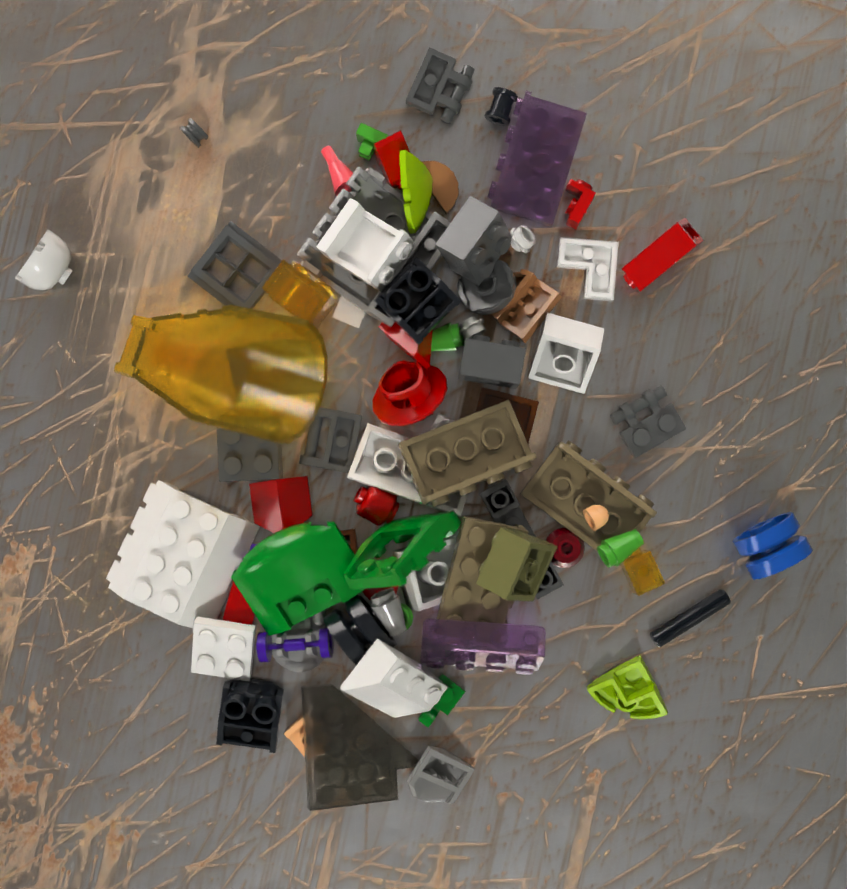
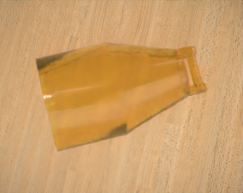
M235 305L222 306V309L211 311L201 309L197 310V313L186 315L176 313L151 318L133 315L130 322L132 328L120 362H116L113 371L126 377L135 378L193 422L280 444H289L300 438L313 423L322 403L327 382L328 355L323 336L309 320Z

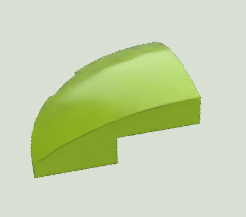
M400 150V176L405 203L404 212L409 233L412 234L417 232L426 216L431 200L433 179L427 167L416 156L407 150Z
M641 655L611 669L587 686L590 695L601 706L613 713L618 708L623 712H630V718L653 719L668 715L661 694Z

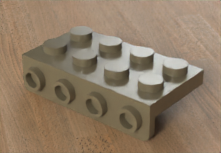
M509 400L398 444L423 506L432 503L433 508L450 501L448 496L459 492L461 496L477 490L476 484L487 480L488 485L496 483L505 478L503 474L513 469L516 474L531 468V462L537 458L535 452L532 453Z
M568 440L566 444L560 441L520 494L596 551L597 547L602 544V540L632 531L633 529L640 533L651 517L654 518L657 514L652 509L654 503L642 494L636 497L629 492L630 485L621 478L615 476L612 479L604 473L606 470L605 466L593 458L590 462L580 455L582 450ZM591 505L604 506L609 514L608 522L596 531L590 528L583 515V510Z
M467 516L462 517L433 630L436 635L499 646L500 638L505 635L507 630L506 616L508 608H512L514 600H505L476 584L480 576L479 569L481 564L487 559L492 548L491 541L500 530V527L516 529L528 534L529 531L518 524L511 526Z

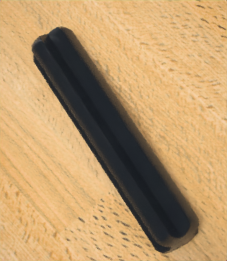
M722 589L718 590L651 632L650 636L654 644L662 647L729 605L731 600L728 594Z

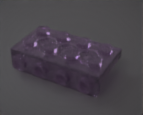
M526 90L524 98L518 97L513 112L514 115L518 116L515 126L509 125L504 141L509 143L507 154H500L496 170L501 171L498 182L492 181L487 198L492 199L491 207L498 211L552 227L587 113L531 96L532 92Z
M426 619L423 622L420 663H426V667L434 669L444 668V665H456V669L463 671L474 670V667H486V671L492 673H500L504 669H515L517 674L530 675L533 674V671L539 670L545 658L546 631L541 626Z

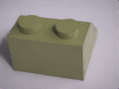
M500 527V530L491 541L492 548L487 559L480 566V576L476 584L505 600L534 601L557 546L516 529Z

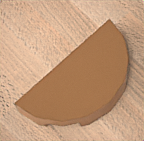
M422 161L433 179L432 196L447 215L455 207L459 195L458 181L455 174L445 164L437 161Z

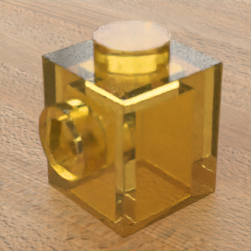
M639 547L620 564L633 594L637 596L665 584L649 550L641 551Z

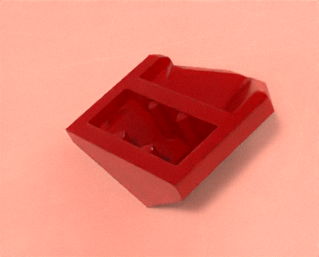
M308 476L249 484L254 523L262 528L276 533L282 529L302 524L313 516Z

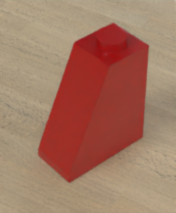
M684 218L675 223L622 268L625 272L623 278L631 288L635 289L637 287L639 291H642L704 240L689 221Z

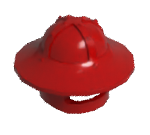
M405 360L396 362L385 372L379 382V387L372 400L373 412L381 422L390 426H406L423 421L425 418L433 415L436 408L443 402L448 389L447 378L438 367L432 365L425 370L418 362Z

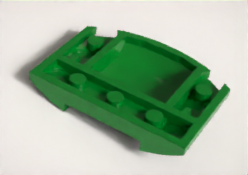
M311 522L302 523L270 535L255 545L243 557V561L240 563L237 571L234 570L231 576L269 636L291 630L293 625L341 601L345 603L364 590H350L343 576L355 554L335 522H327V526L311 525Z

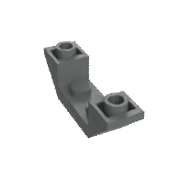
M506 479L479 493L493 522L511 526L516 524L522 525L529 531V535L536 537ZM550 562L535 596L537 600L564 585L552 562Z

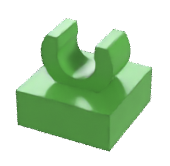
M360 123L356 132L357 141L362 143L358 150V153H360L359 157L370 161L375 151L374 143L388 137V135Z

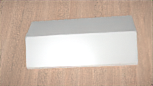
M367 423L347 478L423 504L398 446L400 442L410 438ZM459 492L448 496L450 501L434 507V509L443 512L454 510L458 517H460L468 494L461 496ZM432 503L426 505L433 508Z

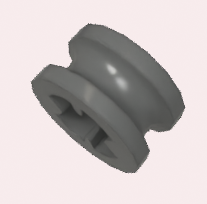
M189 118L187 120L188 125L181 126L180 130L199 148L201 146L200 141L202 139L207 140L209 137L194 120Z

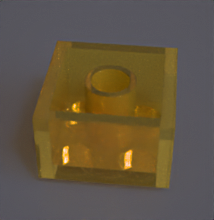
M283 259L261 289L271 300L316 332L336 305L333 298L334 293L320 279L317 278L315 282L309 279L308 271L299 263L293 260L289 264Z

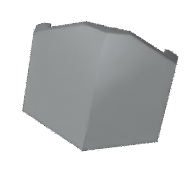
M428 746L407 779V783L413 797L425 802H447L452 804L455 803L475 768L444 748Z

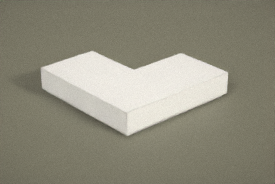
M568 237L559 238L557 268L586 270L583 299L614 300L619 242Z

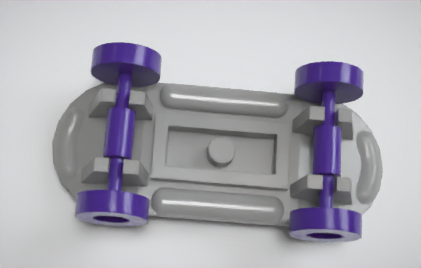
M258 543L251 544L250 550ZM326 609L293 625L291 630L270 636L268 632H259L256 641L259 662H270L273 655L276 662L283 668L294 672H305L320 665L324 658H332L334 652L333 636L323 620L326 617Z

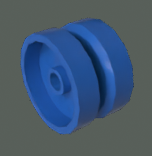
M793 512L783 513L760 522L735 537L732 541L739 555L751 556L745 566L753 580L762 579L781 572L802 561L812 553L813 549L805 536H793L800 527Z

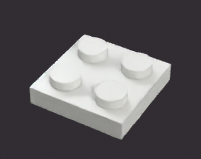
M197 616L193 629L191 673L250 682L253 668L256 625Z

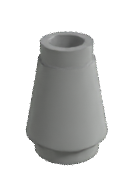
M393 588L374 594L371 597L373 603L371 608L389 635L396 636L406 631L407 628L399 594H395Z

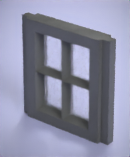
M230 221L191 269L188 277L244 320L287 264Z

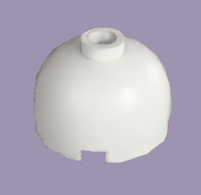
M47 230L15 279L34 290L43 291L51 289L57 282L63 285L73 271L68 268L71 253L67 244L59 236Z

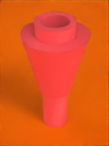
M330 145L324 147L321 153L329 165L328 168L335 195L338 196L342 188L350 193L352 189L346 183L353 172L338 159Z

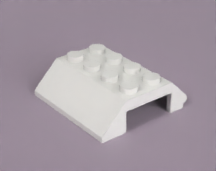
M158 480L157 484L151 482L142 500L147 504L146 508L139 507L130 526L134 533L133 535L127 533L117 554L122 559L121 561L114 560L106 577L110 581L108 588L121 598L176 624L194 629V621L197 616L218 619L233 583L231 576L234 570L237 571L240 563L243 561V557L249 552L251 544H253L261 526L182 492L180 488L160 480Z

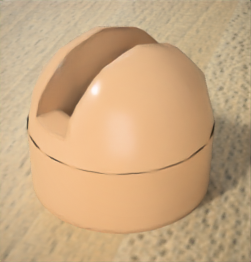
M591 505L583 510L586 522L594 531L603 527L608 522L609 514L604 506Z

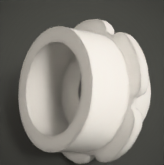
M520 225L518 228L510 230L512 236L511 246L518 252H530V249L536 243L535 235L526 225Z
M472 316L460 324L462 328L459 331L460 336L462 335L464 339H471L472 335H482L485 333L484 319L477 320L475 316Z

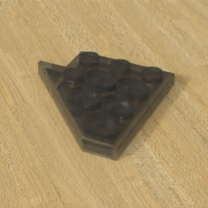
M323 684L301 687L308 809L315 811L398 800L397 769L413 768L419 760L334 685Z

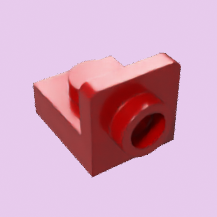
M570 179L565 191L579 198V200L573 198L565 212V214L569 215L566 225L576 230L592 203L596 192L592 190V186L580 179H577V181Z

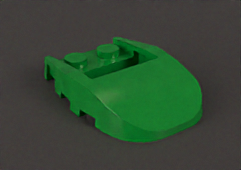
M452 510L403 517L383 525L361 544L344 572L343 576L350 590L404 586L408 582L406 578L412 571L421 570L428 563L426 558L428 554L433 550L440 552L447 545L444 538L455 534L460 527L461 519ZM414 536L399 558L393 556L385 560L375 561L373 559L374 557L380 558L387 551L385 545L391 540L399 544Z

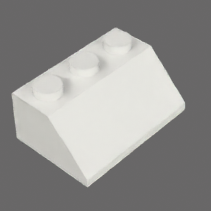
M377 638L339 688L343 692L396 718L430 711L439 702L442 694L448 687L427 667Z

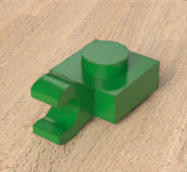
M442 672L438 678L448 688L442 694L439 702L430 711L422 712L418 718L428 728L440 710L448 715L466 692Z

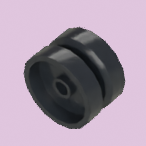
M360 594L345 602V609L350 618L339 609L333 610L323 618L326 627L335 641L355 665L359 663L371 647L369 643L373 645L377 638L391 647L397 644L394 637L389 635L369 603Z

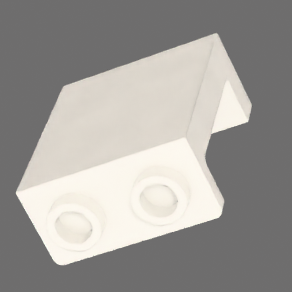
M350 198L316 247L327 259L381 292L383 287L392 281L395 270L401 261L410 255L415 242L406 231L395 229L365 211L360 203Z

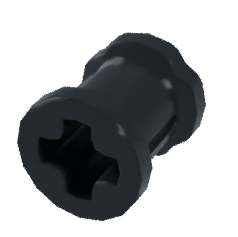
M495 87L492 91L494 98L490 110L485 113V118L492 123L508 126L511 121L509 115L513 102L518 100V96L509 89Z

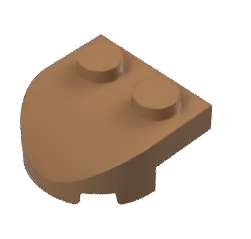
M521 269L520 272L514 273L516 277V290L513 299L505 308L492 315L502 328L526 343L545 320L547 313L553 310L562 297L559 292L537 279L534 273Z

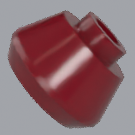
M558 528L552 531L546 538L547 542L557 546L551 560L553 565L560 568H569L576 565L582 559L585 551L584 541L568 529Z

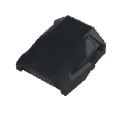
M418 257L404 267L373 300L418 345L452 309L462 302Z
M252 678L250 682L236 679L225 681L218 718L216 745L222 746L224 743L270 750V753H275L284 689L272 681Z

